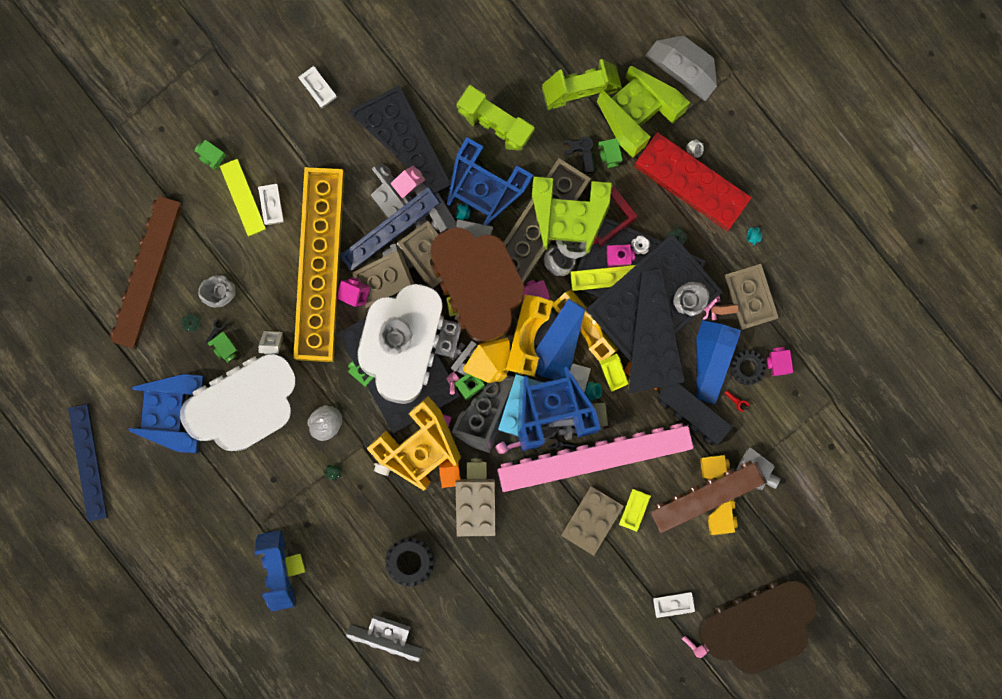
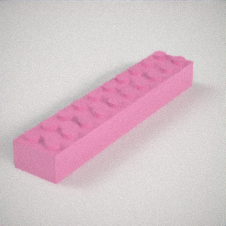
M683 423L670 426V430L664 431V428L652 430L650 435H645V432L633 434V438L628 440L624 436L613 439L614 443L610 444L606 440L595 443V447L589 448L588 445L576 448L575 452H570L567 449L558 451V455L553 457L549 453L538 456L539 460L532 461L531 458L520 460L518 465H513L512 462L501 464L498 472L502 490L507 492L691 450L693 445L688 426L683 427Z

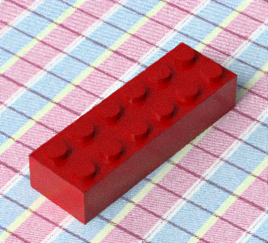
M658 132L634 165L636 169L727 232L751 199L749 195Z

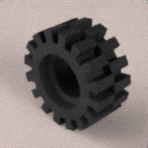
M745 350L734 357L730 369L731 375L734 376L738 383L753 385L764 377L766 363L764 362L765 359L760 356V353H756L753 350ZM746 360H750L755 364L756 369L752 375H746L741 370V364Z

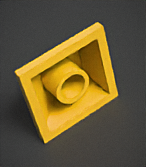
M503 338L479 344L464 366V372L488 383L503 381L509 371L506 370L510 355L509 339Z

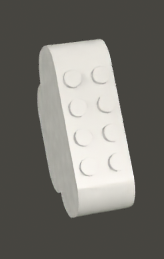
M421 285L406 286L398 293L396 299L381 298L375 301L369 309L358 350L359 364L366 374L376 378L378 392L388 401L400 404L410 403L419 396L422 386L427 385L429 372H426L427 366H432L434 354L431 351L432 348L437 346L439 335H436L437 329L441 330L444 316H441V299L437 292L431 288ZM393 317L402 318L406 321L412 333L410 347L402 350L397 355L385 352L379 343V332L382 324L387 319Z
M266 355L258 359L253 357L242 363L244 367L240 368L238 366L226 372L227 377L223 378L220 376L209 382L210 387L206 388V386H203L193 391L194 396L187 399L180 410V419L187 433L192 438L200 441L214 439L216 444L222 449L236 451L251 446L284 426L290 416V405L286 397L290 395L295 386V376L287 361L278 355Z

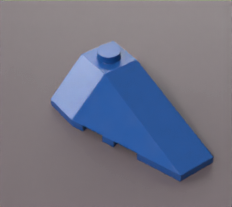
M570 298L535 350L536 355L539 357L536 373L542 377L555 380L561 379L560 371L564 367L570 369L573 364L585 308Z
M702 320L696 338L697 399L716 404L741 330Z

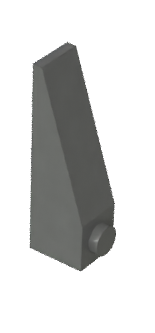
M507 375L503 381L488 383L483 388L482 393L477 398H474L471 401V405L458 416L452 434L472 448L490 453L499 432L498 428L515 377Z

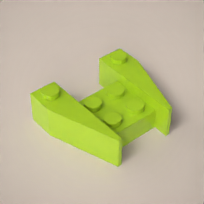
M603 59L599 60L597 71L596 68L585 71V74L578 75L574 73L567 75L566 79H564L562 70H559L542 84L547 110L565 106L567 101L598 94L602 90L607 94H612L622 89L616 65Z
M630 66L625 76L630 83L612 98L602 90L597 103L619 145L633 158L647 146L650 136L641 128L646 121L660 111L673 124L686 112L690 102L677 89Z
M471 85L468 86L457 103L458 112L466 118L471 126L474 127L480 120L479 124L486 129H489V127L494 129L498 137L505 139V148L507 150H522L534 132L535 127L519 117L515 119L486 100V95Z
M534 177L532 198L545 250H548L550 239L586 242V253H590L610 207L611 183L592 181L590 202L553 199V178Z

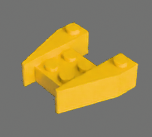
M429 396L409 413L421 427L400 445L385 431L367 448L380 464L422 490H425L431 481L426 475L447 458L455 466L461 458L441 410Z

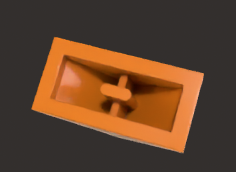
M447 458L439 464L442 488L455 487L456 480H460L459 463L454 466Z

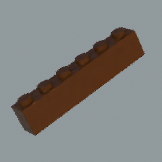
M750 460L740 465L742 469L736 472L734 469L723 473L724 477L719 480L716 477L706 481L707 486L700 488L698 485L689 489L690 494L683 497L681 493L671 498L673 502L667 505L665 502L654 506L656 510L651 512L660 533L768 483L758 461L752 464Z

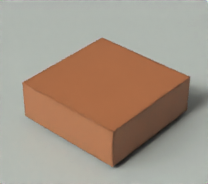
M734 304L712 307V313L724 315L738 312V305Z

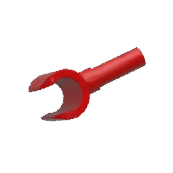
M728 390L724 393L736 404L738 411L744 412L740 408L741 403L749 407L747 401L739 400Z

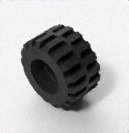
M401 539L394 543L386 554V571L389 577L397 584L410 587L419 585L426 581L434 568L433 552L426 543L419 539ZM409 550L415 551L421 558V567L412 574L403 572L398 564L400 555Z

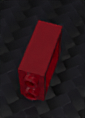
M615 186L611 188V198L627 219L601 238L597 234L594 244L598 243L600 246L637 220L636 213Z

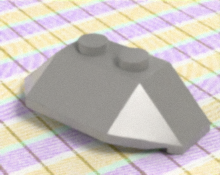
M685 36L657 40L645 55V57L704 101L708 99L717 87L714 58Z

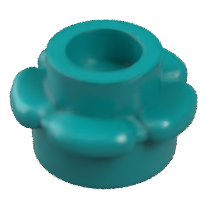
M459 204L455 215L456 219L468 220L471 209H468L467 204Z
M750 227L746 237L747 242L755 245L761 241L763 233L760 231V228Z
M589 382L585 388V394L590 400L594 401V399L601 397L602 387L599 383Z

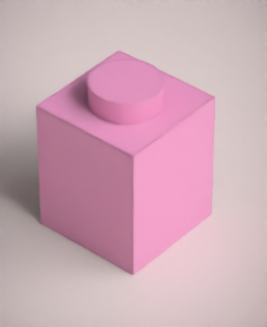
M413 165L404 170L391 185L404 198L415 191L425 181V178Z

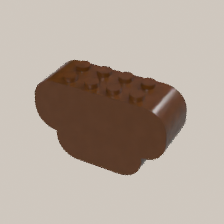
M451 228L439 234L431 245V256L434 263L431 266L436 278L441 277L442 279L440 286L445 295L449 294L451 299L448 301L453 312L457 311L459 314L457 321L461 329H466L469 336L479 343H487L502 338L510 329L511 311L521 304L524 295L523 282L505 245L500 239L492 235H482L474 238L468 230L463 228Z

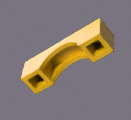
M572 289L565 292L552 305L560 313L570 298L585 309L587 308ZM585 311L580 332L585 337L589 350L599 361L612 356L619 349Z
M524 296L506 370L535 376L539 357L534 350V340L539 327L549 320L553 301L537 296Z
M725 455L700 458L702 478L710 480L716 477L719 480L724 477L723 473L730 470L729 460L725 459ZM734 499L718 506L713 513L708 515L710 535L735 532L734 528H737V519L732 514V509H735Z

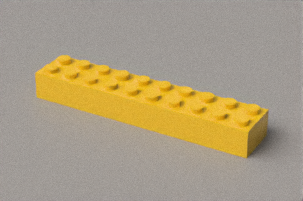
M307 167L304 169L294 359L299 361L334 362L345 177L343 169Z

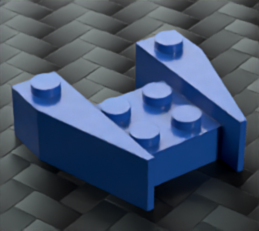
M466 137L457 153L447 205L451 207L457 198L487 215L483 225L489 226L525 193L534 176L516 166L506 182L476 165L484 147Z
M567 367L560 371L561 379L533 386H529L527 376L523 377L520 381L517 433L522 451L541 447L545 443L541 429L542 425L573 418L578 437L595 434L601 429L596 410Z
M182 374L134 386L132 390L144 392L141 429L129 428V431L177 452L199 454L200 440H196L188 433L182 432L180 410L184 404L185 395H193V391L205 386L206 377Z
M283 531L258 534L257 539H255L256 546L254 552L255 555L264 553L265 556L262 557L263 568L267 569L268 576L265 577L266 586L271 589L270 592L262 594L267 607L271 611L295 607L293 587H290L284 549L286 548Z

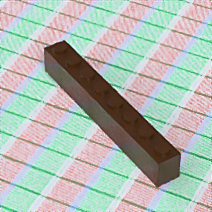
M158 196L157 200H154L151 210L153 213L146 222L145 228L147 232L140 241V254L135 256L134 265L136 266L134 272H131L128 278L129 288L128 291L125 290L123 293L122 301L124 303L122 309L119 308L116 315L118 322L116 327H113L111 330L110 338H112L111 342L137 349L183 207L180 202Z

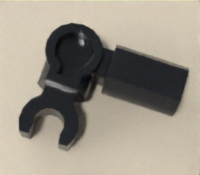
M583 137L576 140V142L564 140L563 145H571V149L564 151V154L571 155L574 151L583 152L581 154L583 173H596L595 156L591 152L594 148L592 139Z

